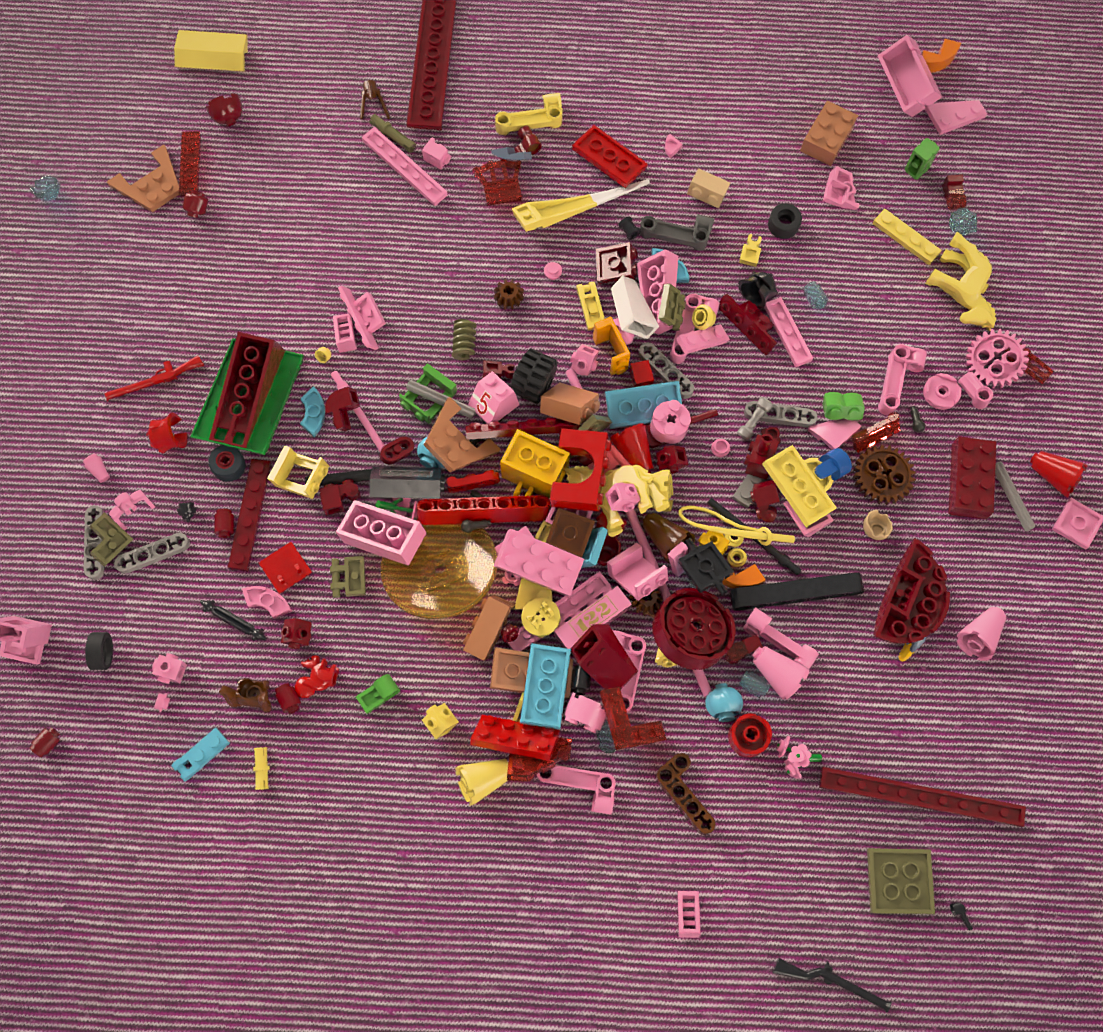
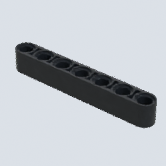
M860 572L740 587L729 591L733 611L854 596L865 592Z

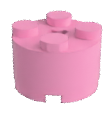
M677 400L666 401L658 405L653 412L650 426L653 437L661 443L676 444L682 441L691 422L689 411Z
M572 692L563 714L566 716L565 720L576 726L578 722L584 724L583 728L592 733H596L597 730L600 731L610 708L605 706L603 710L600 703L579 695V698H576V693Z

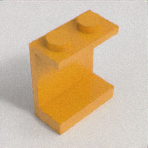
M608 317L594 323L593 341L595 345L610 341L617 355L612 357L610 374L611 376L615 374L620 375L628 369L630 352L612 317Z

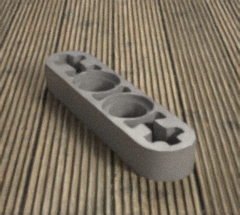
M647 342L640 346L639 357L643 361L649 360L651 369L664 382H672L668 379V374L670 373L677 375L678 379L675 381L680 382L682 380L680 385L682 399H688L693 395L694 385L652 343ZM644 349L646 351L651 350L650 354H644ZM659 360L663 361L665 363V366L663 368H657L655 366V362ZM682 388H689L688 392H682Z
M751 401L746 404L744 409L746 418L751 419L753 416L750 409L753 407L756 410L757 401ZM773 404L771 409L776 412V416L769 417L765 412L758 421L808 428L816 423L818 417L817 413L812 409ZM792 412L795 418L789 420L785 417V413ZM806 415H810V422H808L807 418H805Z
M95 505L87 508L85 512L84 573L92 580L100 579L104 574V566L97 562L93 556H90V550L97 547L103 541L99 536L96 538L90 537V532L92 531L89 528L90 525L104 513L99 506ZM95 511H97L99 515H96L94 520L91 515H94ZM91 561H95V567L98 569L94 574L90 572V570L94 569V564Z
M183 533L170 535L118 556L114 562L115 568L123 574L136 571L184 552L189 548L190 540ZM180 538L183 540L182 546L177 544ZM169 542L172 544V547L174 548L173 550H171V547L168 544ZM160 545H165L167 548L163 554H157V548ZM142 552H147L148 558L143 562L139 561L138 556ZM124 560H125L126 562H129V563L126 564V568H123V567L121 566V565H123V562H122V561H124Z

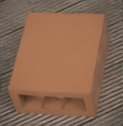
M558 383L541 396L540 413L578 425L582 424L600 408L598 393L563 383Z

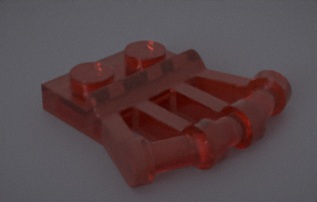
M502 158L500 161L493 162L489 160L478 168H472L474 176L483 185L487 206L522 201L518 181L522 161L517 160L515 162ZM506 167L515 169L513 178H508ZM494 169H502V180H496ZM488 170L491 176L490 182H487L482 173Z

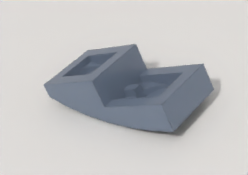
M510 147L491 150L493 155L504 159H532L531 152L515 153L514 148Z

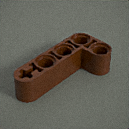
M678 753L656 772L655 780L699 834L707 835L715 829V820L680 778L690 767L691 760L688 755ZM676 759H683L686 763L685 768H678L675 763ZM660 772H668L670 780L663 781L660 778ZM675 787L681 788L684 793L683 797H676L673 789ZM692 803L697 807L695 814H690L687 811V804ZM700 813H702L703 816L700 817L701 820H700V819H697V820L695 821V820L693 819V818L697 817ZM702 821H703V822H706V821L709 822V825H708L709 830H708L707 828H705V829H702V828H701V826H702V824H703Z

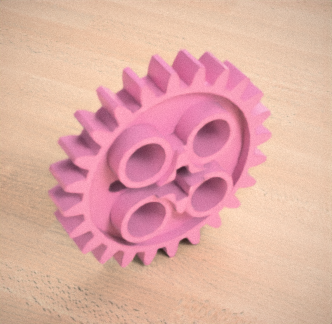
M991 329L990 335L984 331L983 338L977 335V342L972 340V347H968L967 351L969 354H966V359H969V361L966 362V366H972L968 372H975L974 375L979 377L980 382L986 381V387L989 383H992L993 388L996 387V384L1003 388L1005 382L1010 386L1012 383L1011 379L1017 382L1018 376L1022 377L1024 374L1022 370L1027 368L1025 363H1028L1029 359L1025 358V356L1029 352L1023 351L1026 344L1020 345L1022 339L1015 340V333L1011 337L1008 336L1009 330L1002 334L1001 329H999L998 333L995 334L994 330ZM999 343L1003 346V348L996 349L994 347V344ZM1010 348V351L1004 353L1000 360L996 359L987 369H984V366L990 364L994 357L998 358L1006 349ZM979 355H986L988 360H981ZM1006 357H1013L1015 362H1008ZM998 368L1001 373L994 374L991 369Z

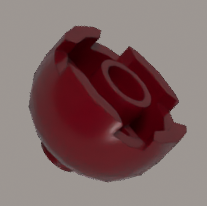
M231 93V97L224 98L223 95L216 97L208 102L209 106H206L211 119L218 124H226V126L235 125L243 109L240 97L235 93Z

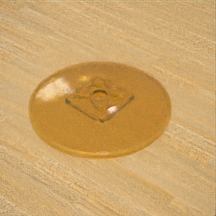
M461 524L422 525L426 535L409 566L382 557L381 580L389 598L406 613L425 619L449 618L471 609L488 593L497 573V568L494 567L497 553L491 537L483 528L465 533L461 529ZM443 566L446 568L442 573L435 572L438 567Z

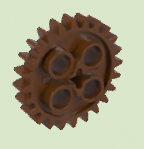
M883 444L880 445L879 449L876 446H873L871 450L866 449L865 454L861 453L860 459H857L855 462L857 466L853 468V471L857 472L853 475V478L858 479L855 485H861L858 491L866 492L864 498L870 495L871 502L876 498L878 504L882 500H884L886 505L890 503V500L893 504L898 499L902 501L905 498L904 496H908L910 493L909 490L913 489L912 483L916 481L912 477L916 474V471L910 470L914 464L907 463L910 457L904 459L905 452L898 454V448L892 451L891 445L887 449H884ZM886 461L892 462L893 466H889ZM868 466H873L876 471H871ZM893 478L899 479L900 483L894 482ZM875 483L881 484L883 489L878 488Z

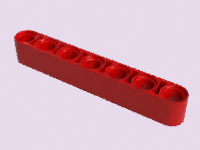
M543 495L423 499L417 503V521L422 525L461 524L467 519L473 522L490 520L491 523L546 520L549 514L550 499Z

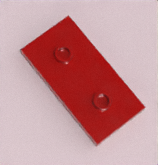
M593 125L572 145V150L625 189L648 166V163L596 125Z

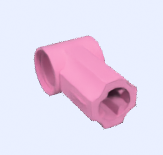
M973 372L966 373L959 379L958 383L971 397L975 408H986L993 397V391L989 387L984 386Z

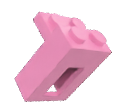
M17 616L0 618V641H2L0 656L36 665L40 664L44 644H48L52 624Z

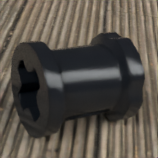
M631 216L622 219L618 224V227L626 233V238L629 241L635 239L641 233L640 228L636 227L632 222Z

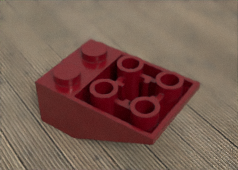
M592 624L571 648V653L579 666L612 696H615L638 672L609 624Z

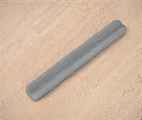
M409 380L406 386L408 391L441 406H444L448 396L413 380ZM453 399L461 407V410L458 412L459 414L470 419L474 417L475 408Z
M1001 461L997 462L995 469L996 477L1024 530H1032L1035 524L1003 463Z

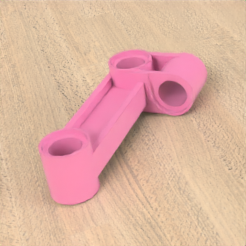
M694 293L686 297V306L682 312L683 323L680 325V330L676 331L669 355L673 363L680 364L684 362L687 356L676 339L679 335L694 331L695 326L692 322L694 310L699 305H708L717 316L720 305L718 300ZM675 351H680L683 354H677Z
M899 344L889 354L881 400L878 405L881 414L891 415L898 408L906 369L912 372H922L924 370L927 355L925 350Z
M755 607L743 629L751 636H761L794 658L793 661L810 669L819 655L818 652L808 645L800 646L770 626L769 623L772 618Z
M612 630L638 670L630 681L616 694L614 709L618 714L626 715L633 706L646 642L641 637ZM638 643L641 645L642 650L634 651L631 645ZM625 700L628 702L629 707L621 709L618 706V702Z
M543 763L537 768V778L540 782L595 791L591 812L612 815L615 779L612 775ZM542 768H549L551 770L549 778L544 779L540 776ZM602 778L610 779L611 787L609 789L601 787L600 781Z

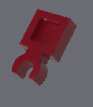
M483 360V378L492 371L500 379L502 376L509 379L513 378L515 365H502V362Z

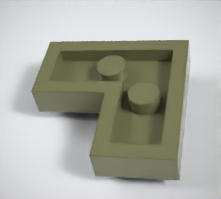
M105 512L89 527L103 540L90 554L104 567L133 541V538Z

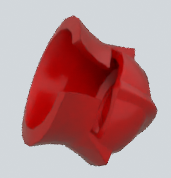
M172 412L164 419L151 420L148 432L146 433L150 440V446L158 449L160 453H165L172 448H185L188 433L173 435L171 426L179 423L182 419Z

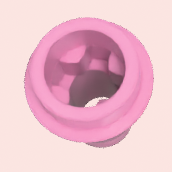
M92 454L84 459V467L100 483L110 478L101 456Z

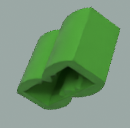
M838 392L824 394L822 405L825 418L830 420L845 418L851 421L863 419L865 406L862 395L858 393L841 394Z

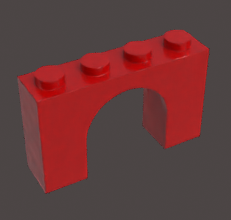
M561 429L559 448L569 452L570 455L584 456L590 459L594 464V470L588 479L580 483L552 482L550 494L552 507L599 511V505H603L604 494L601 493L602 487L606 485L604 470L608 469L609 466L607 451H611L612 444L607 432Z

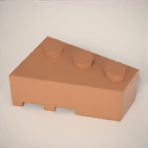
M497 595L489 596L488 599L484 598L480 609H482L480 616L475 617L471 625L474 628L471 634H467L463 641L465 645L463 651L483 661L487 660L499 639L503 626L507 624V617L511 609L514 610L515 604Z

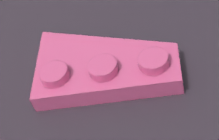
M979 100L925 105V111L940 135L981 120L987 115Z

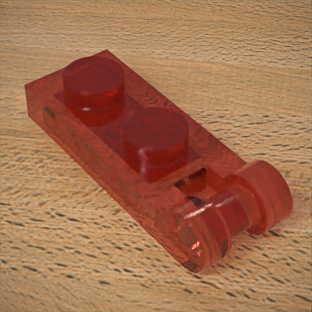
M892 412L888 415V418L852 435L854 450L859 453L900 432L899 414Z

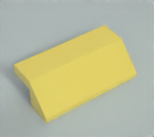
M179 30L174 47L175 67L245 71L244 53H248L247 35Z

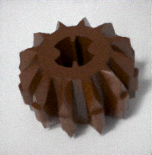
M506 279L504 283L498 282L497 287L494 288V300L497 301L499 307L503 305L505 310L507 307L513 310L514 305L519 307L520 301L524 300V289L521 288L519 282L514 284L513 279L510 282Z
M652 591L648 596H645L649 598L647 601H644L643 598L638 601L630 595L629 599L633 601L631 607H637L636 613L642 610L643 616H646L647 611L653 615L655 610L661 607L659 604L663 602V598L660 597L662 592Z

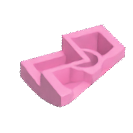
M836 166L829 174L823 201L837 207L857 210L859 203H856L854 197L856 189L853 185L852 173Z
M843 418L812 425L807 430L818 441L822 440L832 450L846 443L862 426L856 421Z

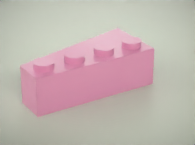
M666 249L637 263L640 291L659 325L658 329L654 332L658 335L673 327V325L668 326L658 319L664 284H672L676 287L679 256Z

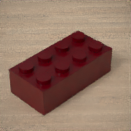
M958 436L952 443L949 515L986 520L994 513L997 441Z

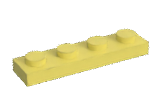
M886 209L872 223L928 265L942 251Z

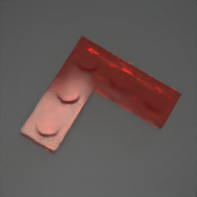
M620 687L600 691L616 751L667 740L661 720L634 726L630 725Z

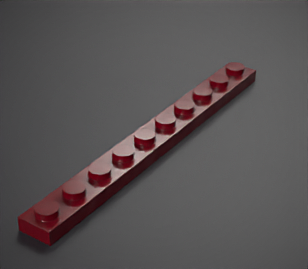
M821 768L819 788L1017 827H1024L1026 806L832 768Z

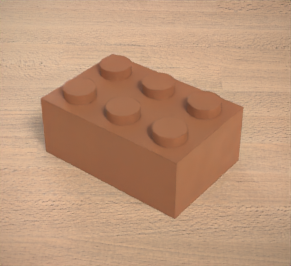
M827 100L806 135L800 151L832 166L853 130L859 115Z

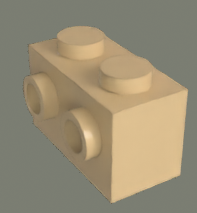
M698 168L687 194L719 208L730 186V182Z

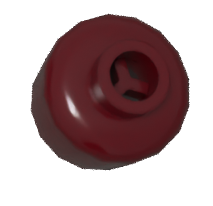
M191 190V192L185 194L182 208L187 211L188 216L198 218V215L206 213L208 198L202 192Z

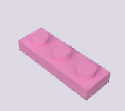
M720 324L705 330H697L679 335L676 340L684 354L725 344L729 341V337Z

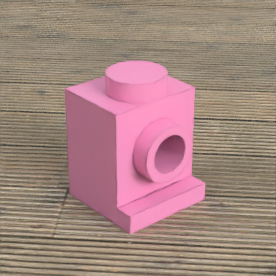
M431 138L422 150L423 160L439 169L447 165L451 159V155L448 154L446 147L435 143L434 138Z

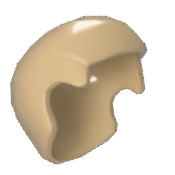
M878 510L870 511L863 521L865 534L875 540L880 541L888 538L893 530L892 522L888 515L880 514Z

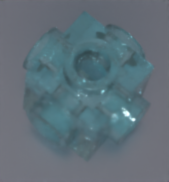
M959 208L957 211L950 213L949 227L955 233L959 232L961 235L977 232L976 213L968 210V208Z

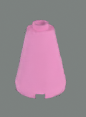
M990 607L957 634V644L961 650L970 657L972 655L978 656L977 660H990L995 654L1006 621L1004 611L998 607Z
M766 646L763 648L758 647L752 655L754 657L753 663L783 700L790 698L801 687L799 683L802 678L806 680L808 677L809 669Z

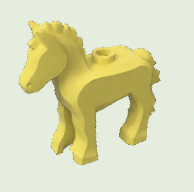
M956 232L949 245L953 248H958L964 254L946 249L939 261L959 264L966 273L958 281L934 269L925 284L940 287L944 292L951 295L955 301L970 310L962 313L959 319L962 323L974 324L991 331L996 322L995 309L981 296V293L984 294L989 286L986 282L992 273V265L987 256H984L982 252L977 250L976 245L967 241L959 232Z
M625 465L605 473L606 485L602 487L601 491L604 494L603 505L599 506L607 517V529L610 537L622 533L621 525L624 524L618 511L611 510L605 496L615 483L634 484L640 497L638 508L641 514L653 505L658 512L670 506L668 500L657 490L655 484L651 483L654 480L652 474L648 473V470L639 465ZM575 466L571 469H564L568 475L566 480L569 483L583 482L593 472V469L590 470L587 466Z

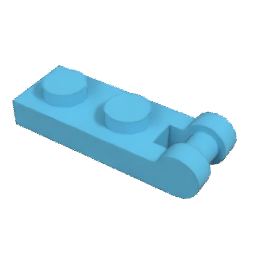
M215 727L186 754L177 759L171 767L175 771L178 770L181 774V779L185 782L228 746L230 742ZM188 761L193 765L189 769L184 766Z

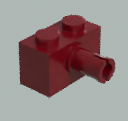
M757 434L755 441L751 440L748 451L751 453L746 455L743 464L747 466L745 473L767 480L769 473L762 463L776 454L779 441L774 440L770 434H763L762 436Z

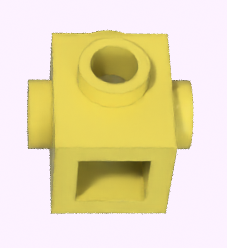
M445 703L438 707L436 705L430 707L426 711L427 715L422 719L435 739L449 733L459 723Z

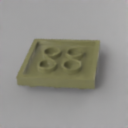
M867 849L870 913L935 914L931 849Z

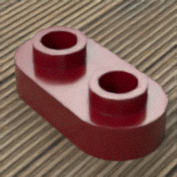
M403 436L388 443L380 451V460L387 465L395 464L411 455L414 449V442L409 437Z

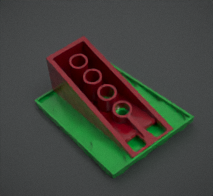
M238 332L236 339L232 338L190 437L265 455L277 429L294 381H296L304 355L284 350L275 340Z

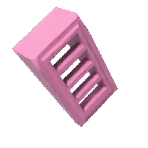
M349 314L333 316L338 351L342 353L356 350L352 317Z
M678 891V935L680 938H699L701 934L699 891ZM682 899H694V903H683ZM683 908H695V911H683ZM683 917H695V921L683 920ZM683 926H695V929H683Z

